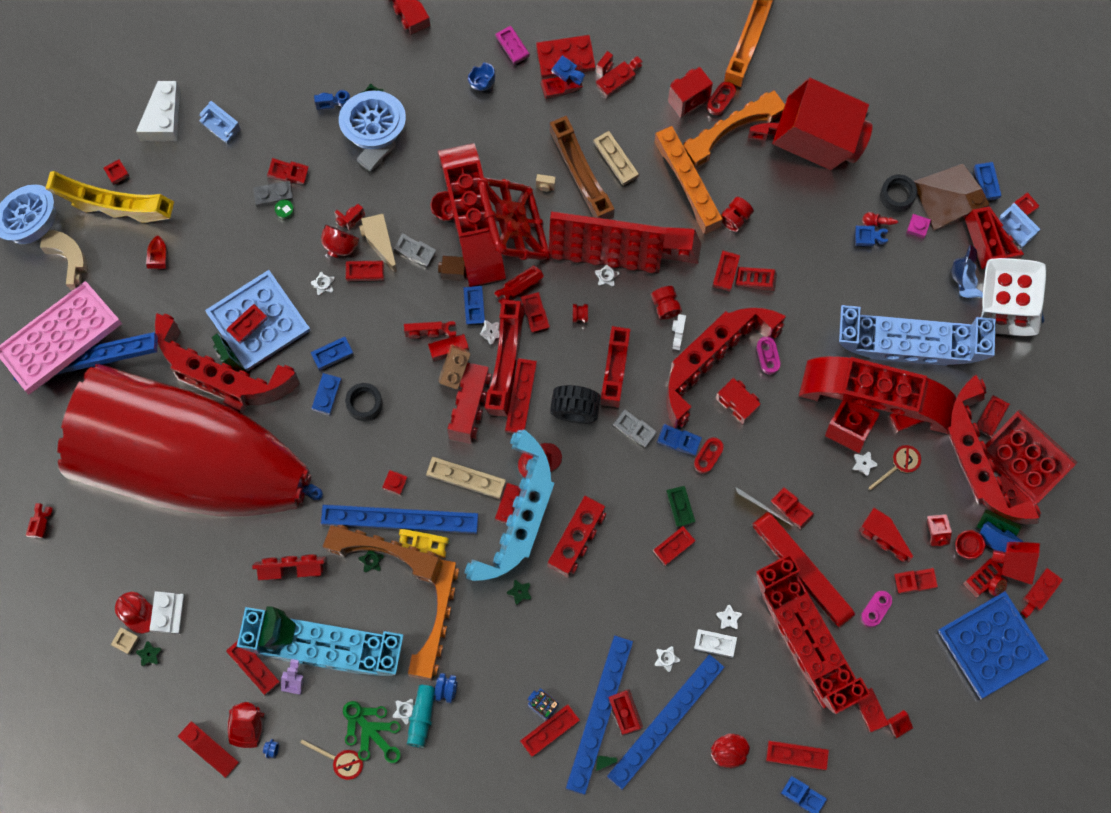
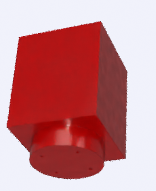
M809 77L788 95L772 144L829 170H832L845 160L855 163L865 151L872 134L873 125L865 120L869 104Z

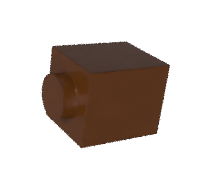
M442 256V262L438 263V273H441L442 280H465L463 257Z

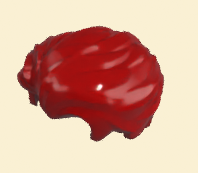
M726 734L714 742L711 747V755L719 766L736 768L745 764L750 746L743 736Z

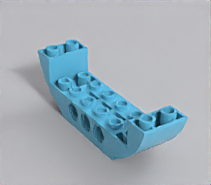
M524 429L513 433L510 444H513L511 449L533 456V458L527 462L525 470L528 472L526 478L523 477L520 482L519 488L521 492L514 499L512 507L515 509L513 515L510 514L507 519V532L502 534L499 543L502 545L500 552H496L493 559L495 566L493 567L472 559L471 563H467L464 572L469 580L476 581L496 578L517 566L524 557L529 558L554 482H551L549 463L542 447ZM531 492H534L535 499L531 502L529 495ZM527 510L529 516L524 520L523 513ZM521 529L522 536L518 539L516 532Z
M245 607L237 647L286 662L295 659L299 660V664L343 672L376 676L396 675L403 634L384 631L382 635L291 619L296 623L292 644L282 646L277 650H269L258 646L265 610Z

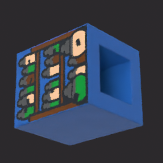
M541 688L538 692L534 690L527 699L530 701L528 707L545 721L559 707V703Z

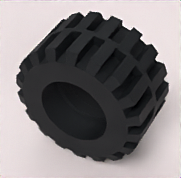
M558 386L553 390L550 414L560 420L572 423L594 422L598 419L601 395L592 389L582 386Z

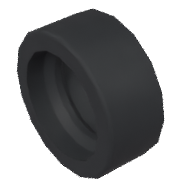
M892 175L886 179L881 188V201L891 211H905L914 203L917 196V187L914 181L906 175ZM900 184L905 186L910 193L909 198L905 202L892 200L888 195V189L891 185Z
M369 383L354 385L349 389L345 398L348 412L353 418L360 421L372 420L378 416L382 409L381 394L375 386ZM366 391L375 397V406L370 411L363 413L353 407V398L359 392Z

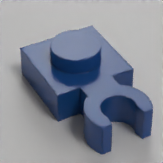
M856 226L855 246H874L875 241L882 245L887 244L888 239H883L880 235H887L888 230L880 229L875 231V226Z

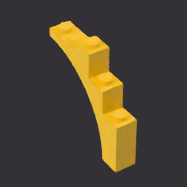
M56 171L50 172L45 188L72 202L71 206L85 213L101 211L113 218L129 216L141 223L170 219L174 206L173 200L161 194L137 195L110 191L76 181Z

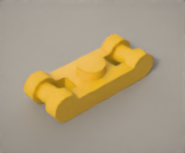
M400 529L399 543L402 544V547L409 548V546L419 548L420 552L427 554V551L438 554L439 558L446 557L445 548L449 543V538ZM408 538H413L412 544H407ZM433 542L438 543L437 549L432 548Z

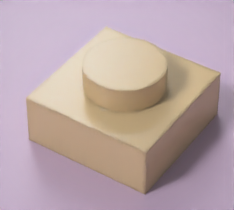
M537 174L536 188L545 192L555 190L556 177Z
M120 628L111 646L130 655L139 637Z

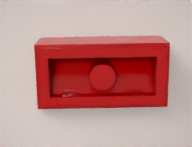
M461 334L429 343L428 347L433 362L446 359L451 345L469 351L465 335Z
M630 689L608 697L622 735L643 727Z

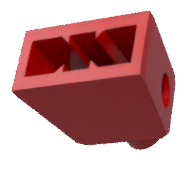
M1007 542L1005 552L993 550L991 562L1002 564V575L1032 585L1040 553V543Z

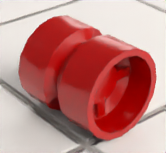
M735 197L729 204V208H726L721 213L722 224L729 230L738 232L744 225V220H748L754 213L753 207L743 198Z
M664 286L651 293L654 305L658 306L656 309L660 320L671 319L682 313L678 300H675L677 294L674 286Z

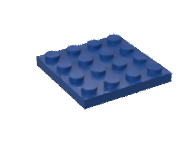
M1006 591L938 630V633L980 700L1049 660Z

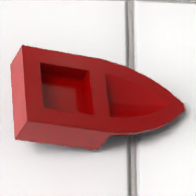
M156 236L148 245L146 266L147 269H166V245L160 236Z

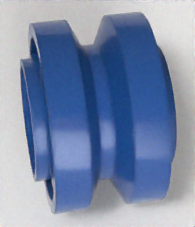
M440 673L435 687L436 701L441 702L445 698L446 703L452 704L458 684L456 675H451L447 678L446 674Z

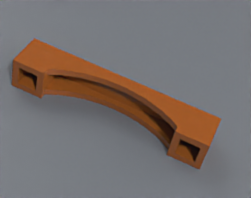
M567 116L550 122V134L591 214L595 218H614L615 209L607 193L603 191L590 169Z
M338 525L337 527L330 526L323 544V548L327 552L346 557L348 553L356 551L386 553L408 564L413 569L412 574L416 579L432 584L436 583L443 563L438 554L427 551L426 554L420 552V549L414 546H409V548L402 547L401 543L393 540L389 543L377 535H373L372 538L366 536L367 534L360 530L352 532L343 525Z

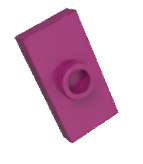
M512 26L495 34L514 65L530 57V53Z

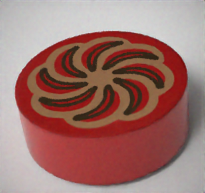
M999 576L993 578L989 585V593L993 596L1003 593L1007 587L1006 579Z

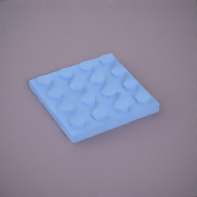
M269 270L205 310L246 371L251 370L311 331ZM255 304L268 319L239 344L226 329Z

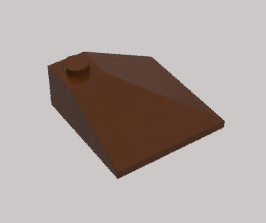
M964 164L914 181L917 187V196L927 218L931 219L930 224L933 231L964 221L973 209L989 207L982 188Z

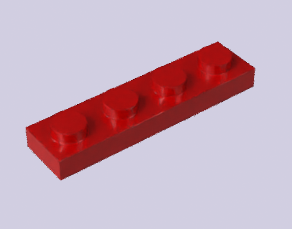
M518 358L505 433L513 434L517 433L518 430H525L537 361Z

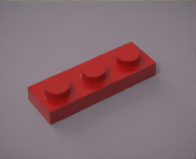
M237 640L226 652L266 696L281 682L255 653L237 647Z
M567 704L521 739L520 742L529 755L534 757L580 722V720Z
M768 741L766 762L826 771L829 750Z

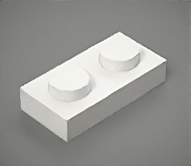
M698 629L694 650L733 658L737 637Z

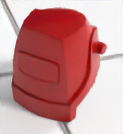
M249 702L234 705L229 710V744L241 748L258 747L263 730L262 718H264L265 714L260 712L259 707Z

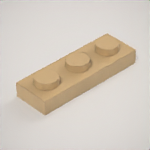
M610 131L593 140V143L623 186L639 177L638 172Z

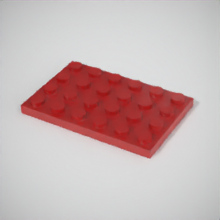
M551 211L548 253L550 257L556 260L566 259L573 262H587L592 265L601 264L612 268L622 267L629 270L659 273L666 227Z

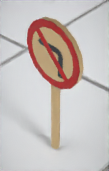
M910 445L898 447L893 454L895 467L873 483L869 490L875 488L897 469L904 473L916 471L921 464L919 451Z
M301 740V744L333 759V770L339 778L352 780L362 772L363 761L359 759L357 752L343 750L337 756H334Z

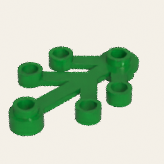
M356 701L346 703L343 707V715L348 720L345 743L348 746H354L357 743V737L355 736L357 722L362 727L361 746L358 752L359 759L367 761L370 758L368 750L370 736L384 752L385 760L390 764L397 763L401 757L399 749L390 747L377 731H390L392 734H397L401 728L400 724L397 721L390 723L368 722L363 717L376 716L378 719H384L387 716V710L383 706L365 708L361 707ZM351 708H355L357 712L356 714L351 715L349 714V710ZM383 709L385 714L379 716L377 714L378 710ZM397 724L398 729L396 731H392L391 725ZM350 736L354 737V738H355L354 742H353V743H348V742H347L348 737H350ZM366 751L368 756L362 758L360 756L361 752ZM394 752L397 756L395 759H390L389 754Z

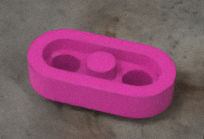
M762 337L758 340L756 346L760 366L764 373L773 375L780 368L776 343L770 337ZM768 346L769 350H764L762 347ZM767 364H773V368H768Z
M876 592L861 614V621L866 627H876L890 608L892 597L888 592ZM880 597H883L886 600L884 604L880 603ZM870 613L875 615L874 620L869 618Z

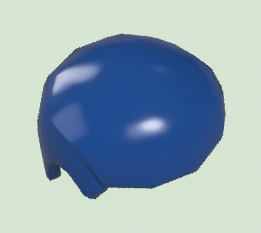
M483 62L481 67L474 66L468 74V83L474 90L485 91L490 89L495 83V69L486 62Z

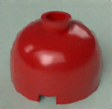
M325 225L321 235V243L328 250L327 254L338 258L339 255H350L359 242V238L329 225Z

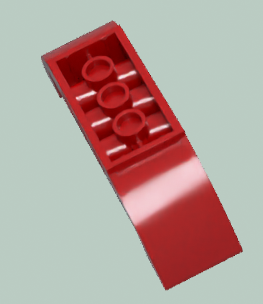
M471 143L437 151L458 233L469 287L505 280L502 254H498L495 251L488 220H485L484 216L485 209L477 184L480 178H484L475 144Z
M745 308L730 313L725 311L674 359L671 365V375L666 396L667 411L673 428L677 429L679 426L683 428L689 422L691 406L682 398L687 392L685 389L688 386H694L700 380L699 376L703 372L705 374L708 373L713 367L712 364L716 360L720 361L727 354L725 351L729 347L734 348L740 342L739 338L743 334L745 336L748 335L753 327L764 337H774L776 339L783 331L782 328L785 326L786 316L764 308Z
M165 313L163 315L156 314L155 332L158 335V345L170 364L174 375L180 381L222 399L228 396L243 403L245 407L247 405L268 404L282 399L300 384L296 372H294L295 370L288 365H284V367L277 365L267 385V382L263 379L257 378L255 380L244 371L239 370L237 372L232 370L233 368L228 364L222 363L220 365L215 363V360L209 356L201 357L193 349L188 348L185 350L180 348L181 345L176 343L181 331L174 318Z
M828 356L808 360L799 397L818 401L820 395L930 422V430L949 434L948 427L951 426L952 411L956 401V396L950 389L925 375L854 357Z
M975 375L965 384L954 403L951 427H948L951 441L979 505L983 504L990 511L1015 523L1038 524L1041 512L1037 503L1033 504L1032 500L1010 507L1011 504L1007 494L1003 495L1001 492L1003 485L999 476H994L995 466L992 459H987L986 457L988 454L986 445L983 440L979 441L978 439L980 437L979 429L976 423H971L972 413L969 406L985 400L984 394L987 393L983 379L979 380L977 375ZM971 441L973 445L965 446L964 443ZM973 459L981 460L979 464H973L971 461ZM982 476H986L989 478V480L986 482H981L979 478Z
M790 553L756 571L758 584L772 619L809 685L816 691L826 707L834 714H837L869 697L871 694L862 678L856 679L798 577L801 570Z

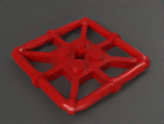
M480 178L477 184L485 209V220H488L495 251L505 256L519 257L521 260H548L550 254L548 253L549 249L542 226L544 223L543 219H540L533 189L530 186L510 182L507 179ZM490 186L500 188L503 200L499 198ZM510 190L522 191L517 202L512 201ZM527 199L533 219L526 217L524 205ZM491 202L495 206L496 213L492 210ZM496 221L499 222L501 228V237L499 236ZM530 227H535L539 243L531 235ZM509 238L514 239L516 249L507 248L506 243ZM523 240L526 241L534 252L525 249Z

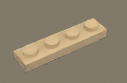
M432 457L426 473L427 477L497 499L501 498L506 483L505 479L436 457Z

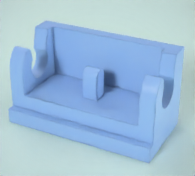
M212 101L199 114L202 117L199 120L200 123L227 144L241 130L239 123Z
M1015 203L1000 215L999 220L1004 225L1002 228L1008 236H1012L1013 241L1021 249L1034 239L1040 231L1037 225Z

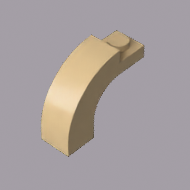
M49 230L41 237L40 248L45 254H57L67 258L66 285L72 291L81 284V273H87L86 258L71 237L59 231Z

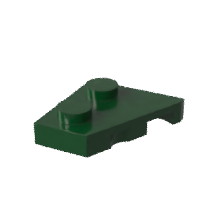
M216 333L211 337L215 344L213 346L214 349L221 355L219 359L222 363L230 365L234 371L239 372L241 370L249 374L239 364L240 361L222 336Z

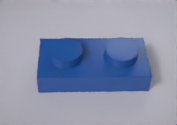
M993 162L976 164L974 166L976 180L982 188L987 201L1000 199L1002 195Z
M342 337L311 352L319 371L354 355L346 337Z
M325 373L322 374L311 408L312 411L331 415L341 385V378Z

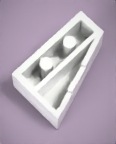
M176 81L157 82L136 131L140 141H177L180 89Z

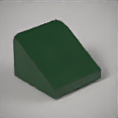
M597 756L596 773L617 764V757Z

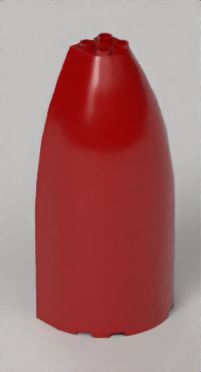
M95 364V368L90 367L85 372L84 382L77 384L71 396L61 425L63 438L58 440L57 453H60L61 459L57 461L58 468L68 479L160 507L221 517L272 514L297 509L299 503L302 504L304 501L305 493L302 491L305 485H309L312 476L308 467L270 431L249 417L217 401L188 390L101 364Z

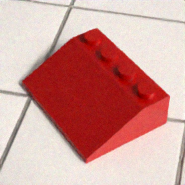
M1018 410L985 444L988 453L986 457L987 459H992L995 470L999 474H1003L1028 499L1032 500L1033 504H1038L1078 463L1021 410Z

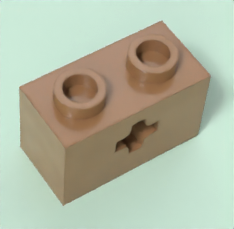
M454 345L450 346L438 379L440 384L458 389L470 357L468 350Z

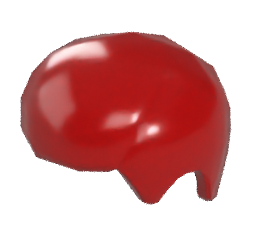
M448 191L438 192L432 197L430 203L432 213L443 221L454 220Z
M967 530L958 535L955 541V548L961 557L967 560H974L983 554L985 541L980 533Z

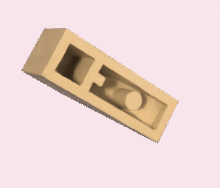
M379 214L362 218L363 225L359 226L361 236H366L367 243L393 272H396L397 268L384 215Z

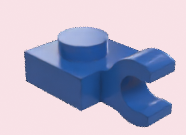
M563 55L551 70L552 73L565 82L570 78L577 85H580L585 77L582 72L576 71L577 65Z

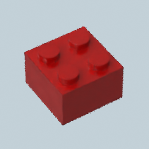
M701 67L695 70L691 69L683 78L675 79L670 84L668 102L679 117L682 118L709 100L713 82Z
M842 401L829 423L825 436L860 453L875 427L880 413L863 405Z

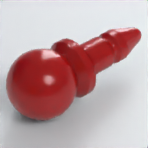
M873 212L865 213L862 218L865 226L875 225L879 227L880 224L894 225L898 223L893 218L881 217L880 214L876 215Z

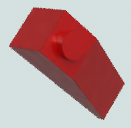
M192 721L177 736L225 778L239 764L233 756Z

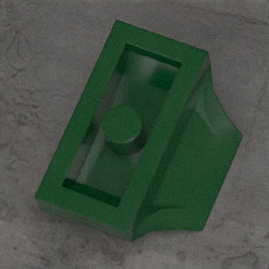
M267 606L258 646L269 650H277L282 646L292 644L296 623L287 617L284 611Z

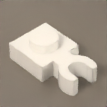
M679 314L678 320L673 321L672 331H675L672 349L680 350L686 315Z

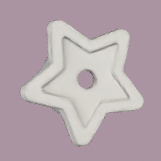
M605 265L601 270H595V274L599 277L598 285L608 284L613 287L614 278L619 275V272L613 271L608 265Z
M320 272L316 280L311 281V284L317 288L318 295L325 291L333 292L331 284L335 277H328Z
M487 320L484 321V327L480 335L488 340L490 345L493 344L495 338H499V322L492 324Z
M867 452L863 456L859 454L854 455L856 464L853 470H859L868 476L870 469L877 467V463L871 460V452Z
M730 605L726 607L724 612L716 614L721 619V629L726 627L738 629L737 620L742 614L734 612Z
M672 646L667 650H656L659 658L655 662V666H664L668 672L671 671L673 664L680 661L674 655Z
M413 699L407 702L397 700V710L393 714V718H401L407 725L409 717L412 715Z

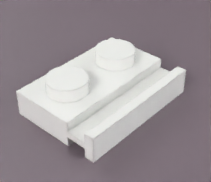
M155 591L150 632L180 633L184 594Z

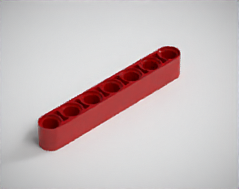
M767 511L752 523L755 531L779 559L790 553L792 554L801 570L798 577L806 591L836 626L841 628L855 616V612L771 513Z

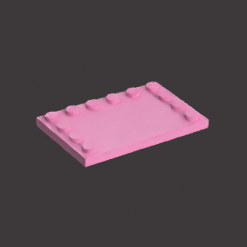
M84 281L0 345V359L29 395L122 323L89 284Z

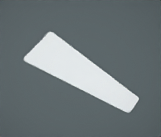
M736 487L738 494L794 526L793 523Z

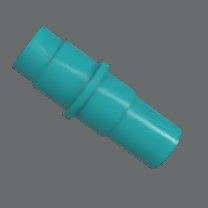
M429 685L418 686L415 705H413L412 715L408 720L410 725L407 734V745L411 747L424 748L429 727L432 726L431 717L435 687Z

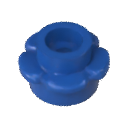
M271 739L270 742L264 744L263 754L268 759L276 758L279 751V743Z

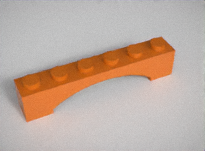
M774 0L753 1L744 29L728 64L724 82H731L739 87L742 86Z
M775 90L770 93H764L755 102H749L745 105L744 109L734 111L726 120H719L711 129H705L700 132L698 137L685 141L683 147L695 169L710 160L712 148L730 131L752 122L768 121L772 123L779 119L785 104Z
M673 126L656 132L654 142L662 157L667 160L680 181L703 234L705 235L720 228L722 217Z
M441 560L443 563L435 583L438 602L435 624L425 645L416 655L412 654L408 670L409 677L432 681L433 676L437 677L439 665L436 664L437 657H441L443 645H440L441 638L446 636L447 626H444L446 618L449 619L451 613L449 601L454 599L455 595L453 582L458 580L459 576L456 562Z

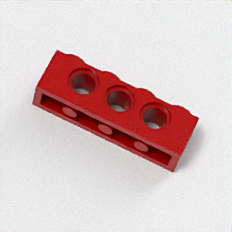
M587 496L583 497L551 555L547 567L566 577H569L570 573L574 574L579 566L576 562L580 556L584 557L588 549L586 546L588 540L594 539L598 531L595 529L598 522L602 524L607 513L604 512V505ZM590 517L593 522L587 525L582 522V519ZM580 533L584 538L581 541H575L573 535ZM571 550L574 552V556L566 558L563 553Z

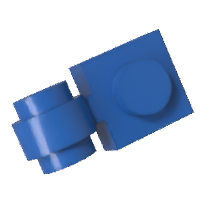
M345 90L338 91L335 96L329 93L314 95L317 110L335 108V105L343 107L350 99L349 93Z

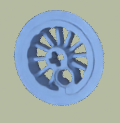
M366 91L353 96L343 105L339 114V126L343 134L354 144L364 149H380L390 145L402 131L406 120L405 110L401 102L391 94L382 91Z
M42 185L21 187L10 193L0 203V237L2 239L12 240L18 244H28L40 239L50 230L55 221L56 210L53 195L45 189L46 187Z

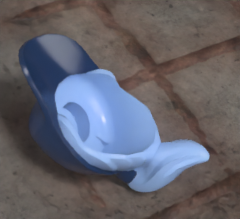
M969 245L964 257L953 261L951 273L954 281L959 284L961 296L966 298H983V292L976 288L978 283L975 274L977 250L972 245Z

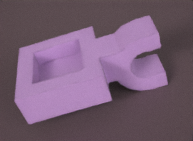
M291 659L290 668L287 669V672H283L281 691L301 695L303 675L297 674L299 660Z

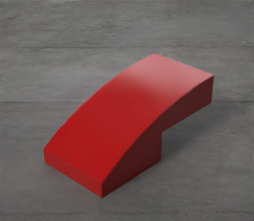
M559 77L541 80L545 99L569 94L583 87L582 83L577 85L570 78L566 82Z
M763 123L751 126L748 138L766 141L767 135L775 136L779 123Z
M272 158L267 177L284 182L290 181V183L304 184L309 166L293 161L287 163Z
M539 292L520 297L525 308L524 312L531 333L550 328Z
M785 487L771 500L773 505L799 529H802L814 517V513L801 504L799 499Z
M934 568L894 574L898 594L938 588Z

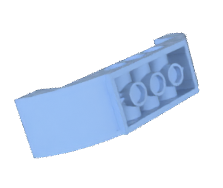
M841 305L839 343L845 349L861 356L875 360L947 366L982 361L993 357L995 353L996 319L976 317L972 324L870 316L860 315L861 307Z

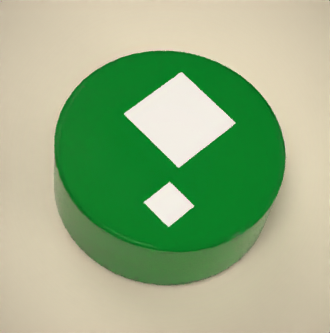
M288 200L277 202L275 205L276 215L280 219H289L294 213L292 203Z

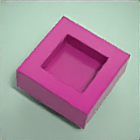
M913 214L907 233L925 238L931 219Z

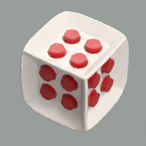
M996 258L987 261L981 318L996 319V334L1033 336L1040 333L1047 267L1044 263L1007 258Z

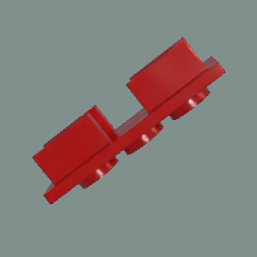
M317 554L302 555L301 558L285 556L281 557V560H278L277 557L263 558L262 561L255 562L252 565V569H257L258 580L282 579L284 567L289 566L297 567V577L320 576L323 573V564L327 559L326 556L317 557Z

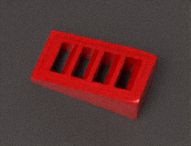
M738 267L736 286L775 291L776 270ZM744 273H747L746 281H743ZM752 274H755V275H754V282H751V275H752ZM759 275H762V281H761V282H758V281H759ZM767 276L770 277L769 283H766Z
M992 558L963 583L976 598L989 587L992 581L983 572L984 569L993 578L1002 575V568L996 562H991ZM991 564L998 573L995 575L988 565ZM979 574L988 582L987 584L978 577ZM973 579L982 586L981 589L972 581Z

